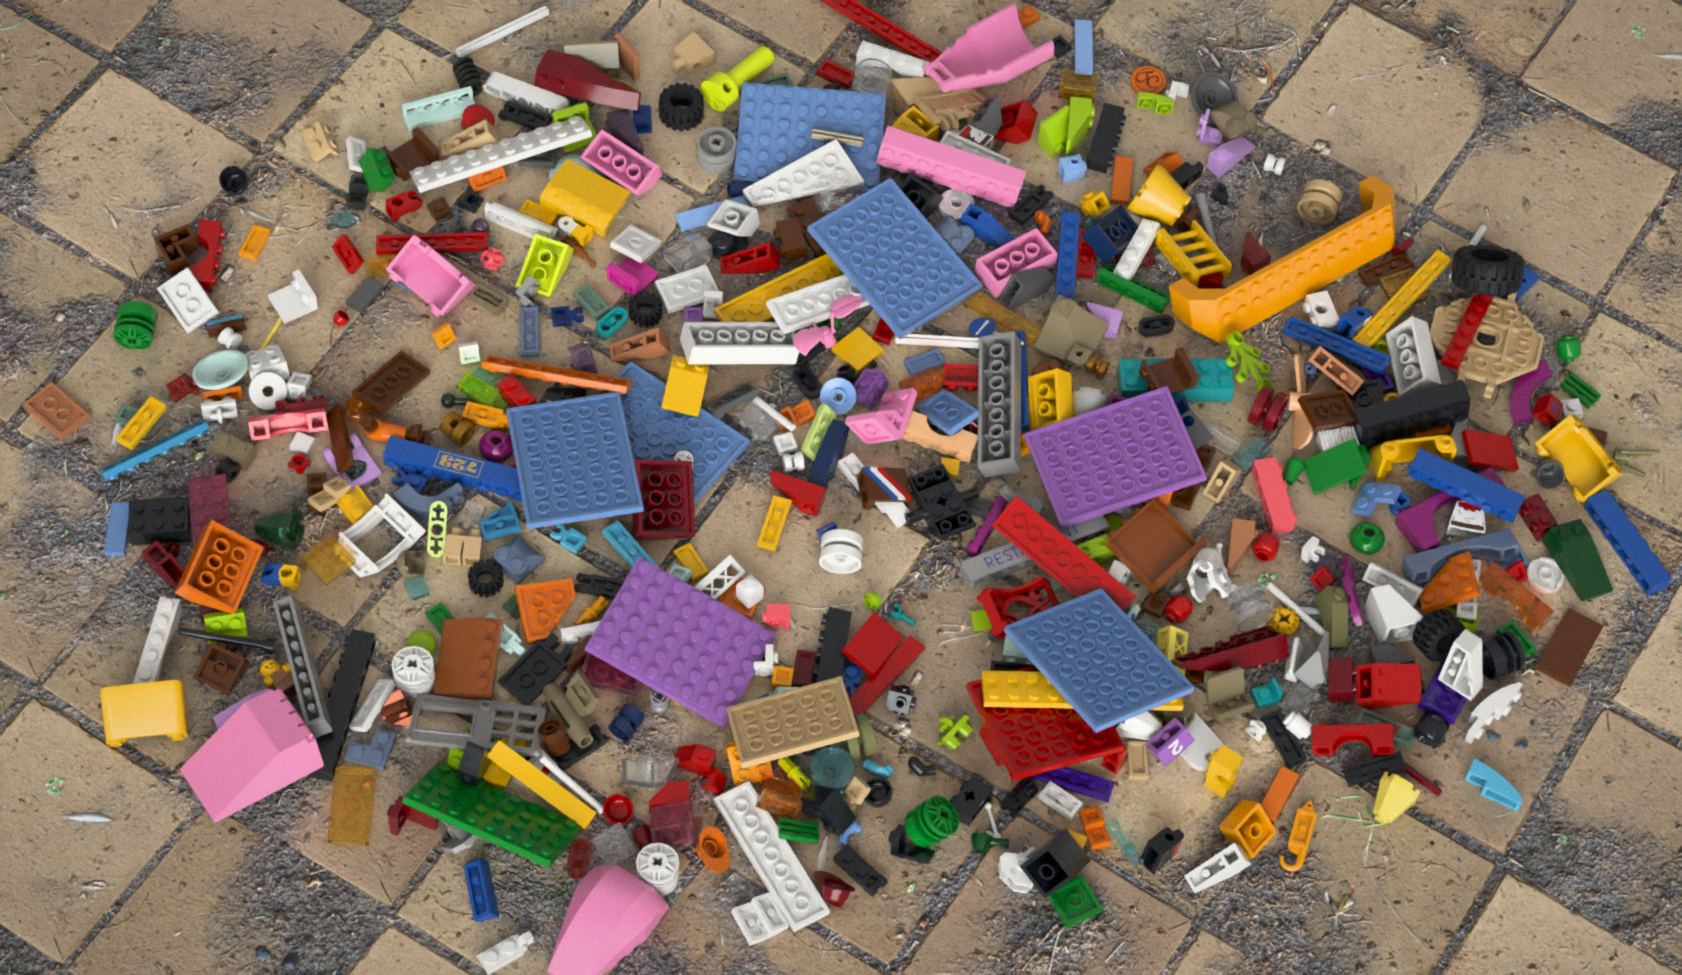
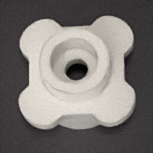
M1251 720L1249 722L1250 725L1246 727V732L1255 740L1261 741L1262 735L1266 733V726L1259 720Z

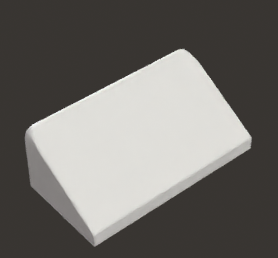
M1298 637L1294 638L1289 645V657H1287L1284 679L1295 683L1298 682V678L1293 674L1304 651Z

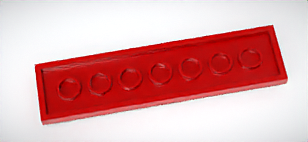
M1018 496L1012 500L992 524L996 530L1077 598L1102 588L1123 612L1135 599L1136 596Z

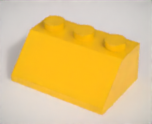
M1056 368L1028 377L1030 431L1074 417L1071 373Z

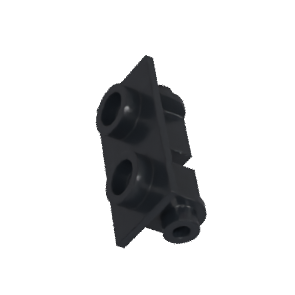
M1028 778L1022 779L1013 789L1016 795L1010 792L1001 800L1000 807L1004 811L1008 809L1011 818L1020 812L1038 793L1034 778L1031 780Z

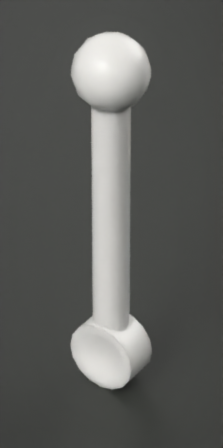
M987 802L984 807L989 814L994 833L993 837L1001 838L993 818L992 804Z

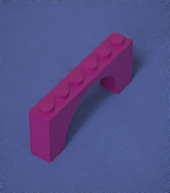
M1492 467L1477 473L1507 487ZM1444 491L1439 494L1435 493L1429 499L1419 501L1409 509L1401 510L1398 513L1395 525L1416 553L1438 548L1440 540L1433 526L1434 514L1446 504L1463 500L1450 496Z

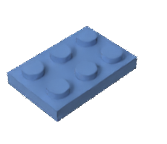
M944 388L915 407L916 412L927 416L928 422L950 436L980 416L976 408Z

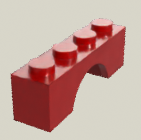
M199 219L196 234L198 245L205 248L208 254L199 263L192 264L190 271L205 292H213L214 285H217L218 276L216 270L220 269L219 255L223 253V244L221 242L225 240L226 229L222 227L221 221Z
M1382 722L1379 724L1359 723L1358 725L1346 723L1338 725L1324 723L1313 725L1312 749L1314 756L1335 755L1341 745L1350 741H1360L1367 744L1372 749L1374 755H1394L1395 732L1393 724Z

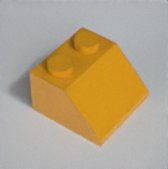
M1245 799L1218 826L1226 840L1230 844L1236 843L1242 847L1250 859H1253L1277 833L1260 803Z

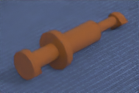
M568 235L562 238V243L568 244L582 259L588 260L591 263V267H596V262L588 257V253L578 246L579 242H572Z

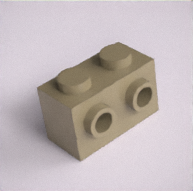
M220 430L210 444L213 457L221 461L228 458L232 461L233 465L236 464L245 472L256 458L254 445L248 440L237 438L230 432L226 433Z

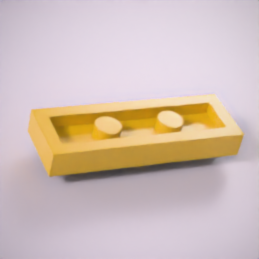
M150 396L117 435L116 441L133 450L166 411V404Z
M773 496L757 547L776 552L792 500Z

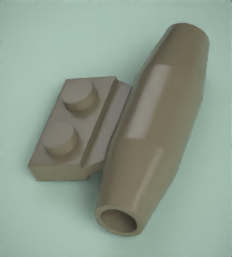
M577 671L566 686V693L556 683L547 684L542 692L551 713L562 722L567 735L579 747L585 748L592 743L593 737L584 716L591 714L601 698L584 673Z

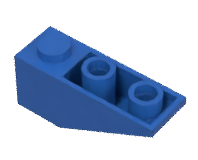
M972 203L961 215V225L972 227L976 237L997 248L1016 239L987 211Z

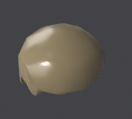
M412 550L402 551L396 560L397 570L406 579H416L425 574L426 566L423 558L416 557L414 555L415 551Z

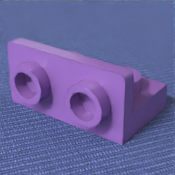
M868 368L863 370L853 385L857 393L856 402L865 403L868 410L874 408L889 386L883 371Z

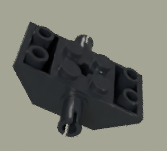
M943 464L908 477L913 497L918 509L904 514L908 525L924 519L932 535L940 540L976 527V523L965 505L966 502L979 498V493L975 486L959 492Z

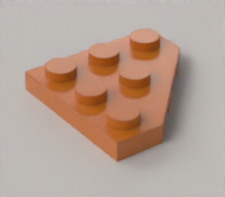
M1470 551L1451 557L1421 593L1420 603L1424 614L1480 597Z
M572 578L514 587L526 644L534 643L538 640L545 641L576 597Z

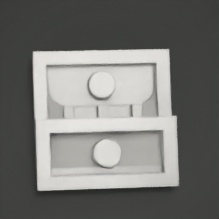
M770 892L753 897L751 902L734 907L731 911L750 946L764 941L789 927L788 922Z

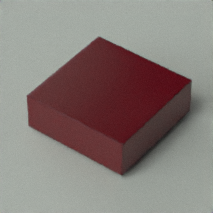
M1412 237L1392 248L1390 251L1393 256L1411 247L1414 244Z

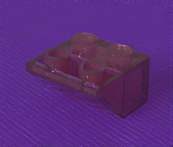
M691 800L651 807L650 831L653 843H663L672 846L698 841Z

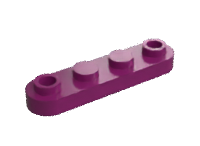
M1002 495L1000 497L996 496L992 504L993 509L991 512L987 511L983 526L979 525L976 530V538L974 541L970 540L967 546L969 556H978L993 532L994 527L992 524L1002 514L1008 504Z

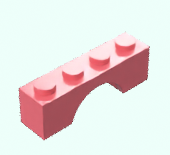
M325 407L248 417L251 441L269 439L287 432L304 431L310 433L328 430Z

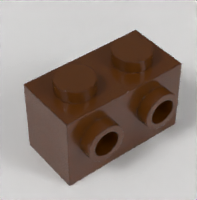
M797 217L777 221L773 235L775 240L779 241L778 249L780 255L784 256L785 261L807 257V244Z

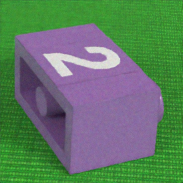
M1174 717L1145 744L1153 756L1166 767L1195 740L1187 728Z

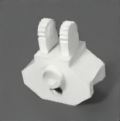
M1030 847L1024 853L1020 852L1019 854L1005 852L999 858V878L1014 892L1028 893L1033 888L1032 881L1024 873L1020 865L1036 852L1034 847Z

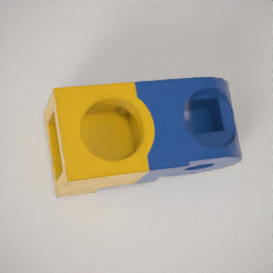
M266 564L261 581L269 586L289 587L290 590L298 591L302 575L298 566Z

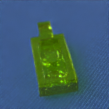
M469 371L465 373L456 387L482 405L503 409L504 411L508 406V403L501 399L502 395L499 394L497 389Z

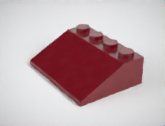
M636 459L634 464L644 511L632 513L633 538L640 541H655L695 537L692 461Z

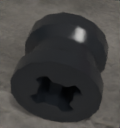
M228 458L223 459L216 468V474L223 476L224 480L228 483L235 480L240 473V467L236 464L233 465L232 461Z

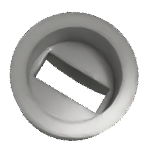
M1178 581L1168 589V592L1171 596L1184 595L1185 588Z

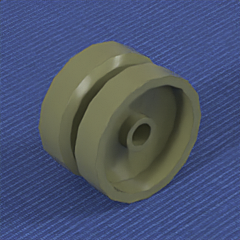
M864 712L854 715L860 736L839 742L843 755L848 762L860 759L861 753L865 757L877 753L875 735L871 723Z

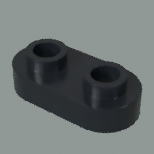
M1166 314L1145 317L1139 321L1138 332L1145 337L1168 334L1173 331L1175 320Z
M806 366L795 368L793 380L804 396L808 399L820 397L822 385L811 369Z

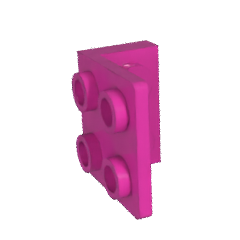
M627 257L620 265H615L611 262L607 266V280L632 297L636 294L639 296L640 292H643L658 277V272L644 262L639 263L630 257Z

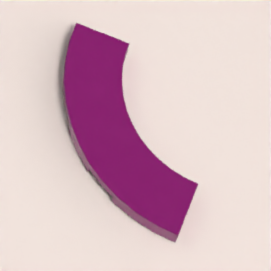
M1545 359L1539 361L1536 370L1521 375L1514 385L1510 407L1515 425L1533 419L1530 410L1532 392L1543 381L1552 377V372Z
M1347 553L1341 557V569H1345L1343 572L1344 577L1342 578L1345 592L1348 593V605L1355 626L1363 625L1365 617L1356 590L1355 569L1350 555Z

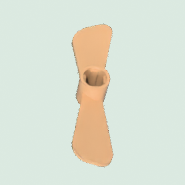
M1295 354L1297 392L1288 393L1287 410L1295 411L1292 447L1293 449L1300 450L1311 441L1313 429L1297 400L1300 396L1312 393H1306L1307 374L1305 372V362L1300 354Z

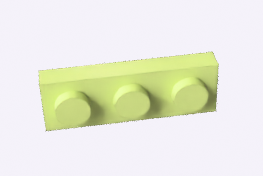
M826 404L819 406L800 449L812 461L815 460L818 449L832 420H836L837 414Z

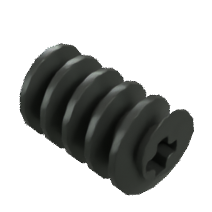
M463 57L457 60L452 68L460 89L471 86L473 97L479 95L482 92V81L473 63V59L471 57Z

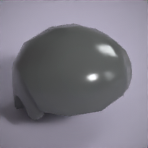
M1546 459L1540 462L1536 468L1537 481L1540 486L1546 489H1554L1565 481V471L1563 465L1558 460Z

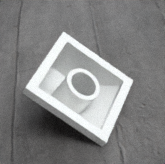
M725 199L709 220L707 226L736 236H752L759 227L760 220L756 208Z

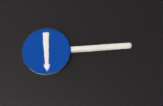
M978 318L969 325V333L976 338L1000 334L995 332L996 324L990 318Z

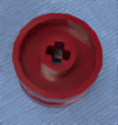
M1264 385L1254 401L1247 422L1257 426L1263 420V430L1273 433L1285 412L1289 395L1279 392L1273 399L1274 389Z

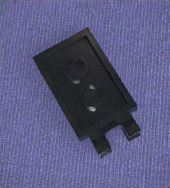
M552 633L544 643L538 640L498 680V683L523 705L530 706L543 693V688L547 684L553 683L566 670V663L572 656L573 649L566 645L559 654L555 652L554 649L560 643L558 642L559 638Z

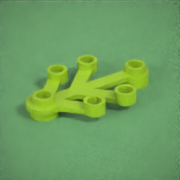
M1229 332L1226 339L1230 346V354L1225 361L1228 366L1234 367L1238 363L1237 352L1239 353L1240 367L1239 371L1235 374L1236 380L1240 383L1247 380L1248 368L1257 382L1256 390L1258 393L1264 385L1273 388V384L1268 378L1262 379L1260 374L1266 375L1270 372V366L1267 363L1257 360L1261 355L1260 350L1245 343L1244 337L1240 332Z

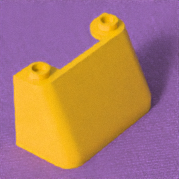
M1570 414L1535 443L1538 447L1536 449L1543 458L1546 456L1561 462L1566 479L1573 486L1574 492L1572 495L1579 502H1586L1588 497L1597 494L1624 474L1616 461L1576 415Z
M1448 435L1387 441L1373 446L1369 452L1375 482L1385 481L1386 473L1392 471L1391 464L1412 462L1419 448L1453 462L1457 451L1455 441Z
M167 680L110 686L100 689L107 745L119 747L122 746V743L126 742V739L166 734L172 740H182L184 737L189 736L186 694L182 681Z

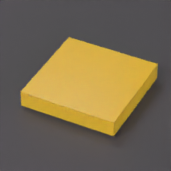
M859 326L831 348V351L846 365H851L854 368L856 374L866 368L871 361L884 354V349Z

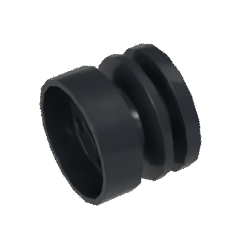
M1506 631L1494 636L1493 639L1488 638L1482 641L1483 674L1492 681L1506 676V673L1510 674L1524 669V651L1519 640L1512 632Z

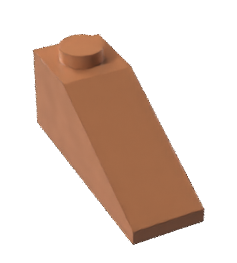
M659 327L609 344L610 360L612 362L655 359L671 353L670 339Z
M1318 346L1308 359L1311 364L1352 396L1364 382L1363 379L1321 346Z
M1232 519L1226 561L1228 577L1250 550L1253 540H1256L1258 536V529H1255L1256 521Z

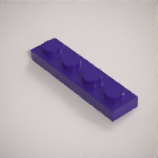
M1068 767L1032 775V778L1047 784L1051 781L1060 788L1107 803L1115 783Z

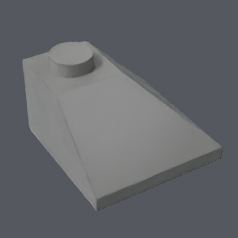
M1327 631L1302 654L1293 674L1311 689L1316 684L1321 685L1327 677L1325 675L1328 669L1329 633Z

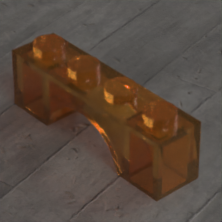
M1493 562L1482 572L1478 586L1492 597L1497 595L1509 600L1519 611L1522 622L1536 634L1550 621L1554 610L1498 564Z

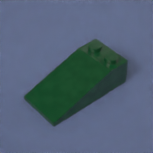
M1581 519L1557 525L1548 530L1542 542L1582 602L1613 591L1593 538Z

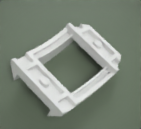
M387 493L384 495L385 498L378 505H375L363 518L349 529L338 534L339 539L337 545H335L334 553L360 578L378 573L397 560L398 555L402 551L408 550L426 532ZM385 518L405 538L386 556L373 563L354 542L367 534Z

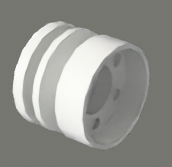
M409 646L399 650L392 661L395 688H400L404 697H410L411 699H415L417 693L429 694L434 688L435 683L434 663L431 654L418 646Z
M652 843L643 847L636 859V877L652 885L660 896L671 893L679 881V858L672 847L663 843Z

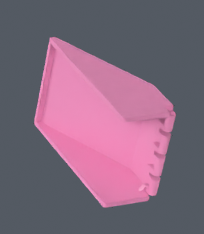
M270 689L245 702L180 768V771L213 822L216 823L322 768L324 764L312 732L305 725V722L282 689L275 691Z

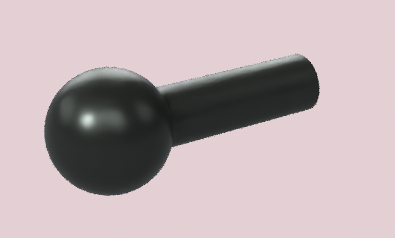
M446 393L441 398V404L445 408H452L454 405H466L467 401L477 403V398L455 397L451 393Z

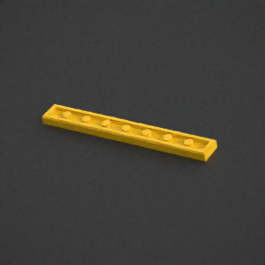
M1437 249L1352 341L1372 348L1451 264L1452 258Z

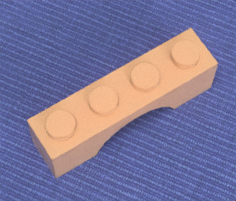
M911 411L903 435L904 440L920 444L924 448L936 450L942 455H949L961 462H971L978 447V435L963 429L951 436L937 434L928 426L926 415Z

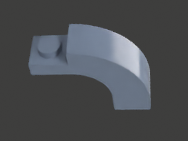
M457 482L443 493L428 497L417 493L407 483L393 493V499L412 518L429 521L430 506L436 501H442L446 504L447 516L452 514V505L458 504L463 498V487ZM440 505L433 509L436 512V519L432 518V520L440 519V513L444 512Z

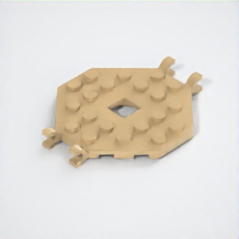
M1517 292L1508 295L1506 300L1498 297L1493 298L1458 371L1453 369L1458 375L1456 381L1463 380L1465 382V378L1487 383L1483 397L1491 399L1495 385L1536 370L1539 365L1544 336L1541 333H1537L1533 328V323L1518 310L1519 307L1514 302ZM1472 297L1462 298L1451 302L1449 306L1436 308L1430 336L1432 345L1442 357ZM1478 332L1495 336L1494 345L1487 346L1479 343L1476 340Z

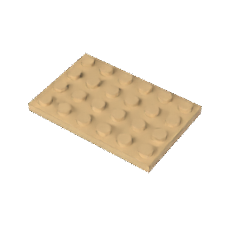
M842 676L726 708L742 769L860 736Z

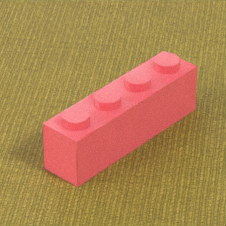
M1276 457L1254 460L1251 471L1270 533L1278 534L1293 531L1297 523V515L1291 508L1292 499L1287 495V483L1282 478L1281 464H1278Z

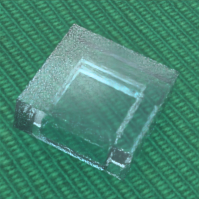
M423 576L404 582L411 601L430 595Z

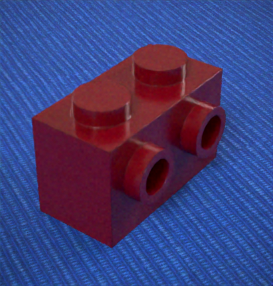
M1539 493L1524 499L1518 513L1535 540H1542L1551 527L1557 526L1558 523Z
M1352 658L1328 659V695L1330 703L1354 702L1357 684L1354 682L1356 666L1353 665Z

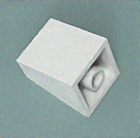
M1389 584L1384 586L1376 585L1371 588L1364 608L1378 642L1381 644L1390 643L1392 645L1412 640L1413 630L1416 629L1415 626L1421 621L1423 616Z

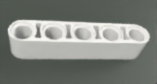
M492 72L483 85L484 91L489 95L505 101H512L549 115L551 118L552 112L570 106L568 99L499 72Z

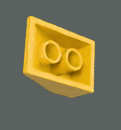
M673 355L661 408L698 417L710 364H688L685 357Z

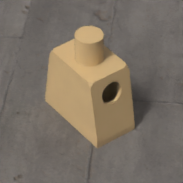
M693 31L675 47V59L670 64L675 71L683 67L688 73L692 74L715 63V52Z

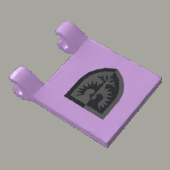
M356 434L349 436L350 444L354 448L352 449L354 464L343 474L337 472L335 458L331 450L327 448L322 451L324 460L330 465L337 476L351 484V490L355 489L357 485L361 487L382 475V472L365 450Z

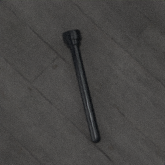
M183 627L178 629V634L182 636L260 648V651H264L266 654H272L275 639L272 638L260 641Z

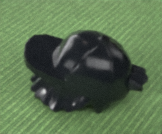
M1426 711L1413 726V737L1435 749L1446 742L1445 736L1449 730L1450 723L1444 721L1440 716Z

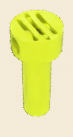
M761 46L726 74L715 72L703 81L700 90L705 102L719 112L725 111L739 98L738 91L742 88L743 82L749 83L774 63L775 58L770 49Z

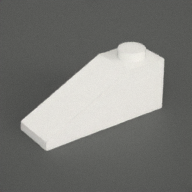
M1233 843L1184 877L1193 892L1197 893L1236 875L1250 866L1251 862L1242 847Z

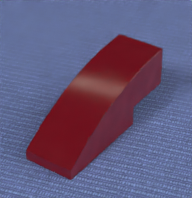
M155 541L141 552V557L175 591L185 569L171 553H168L158 541Z

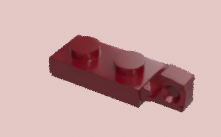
M324 395L312 396L313 400L305 401V397L293 399L294 403H289L282 399L275 402L277 413L326 407L329 405V400L324 398Z

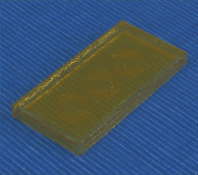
M335 768L328 843L369 845L377 774L376 768Z

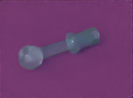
M1108 819L1104 826L1107 833L1113 835L1123 848L1121 854L1127 857L1133 868L1139 867L1136 861L1142 865L1144 859L1135 849L1136 845L1134 843L1129 844L1120 831V823L1116 819Z

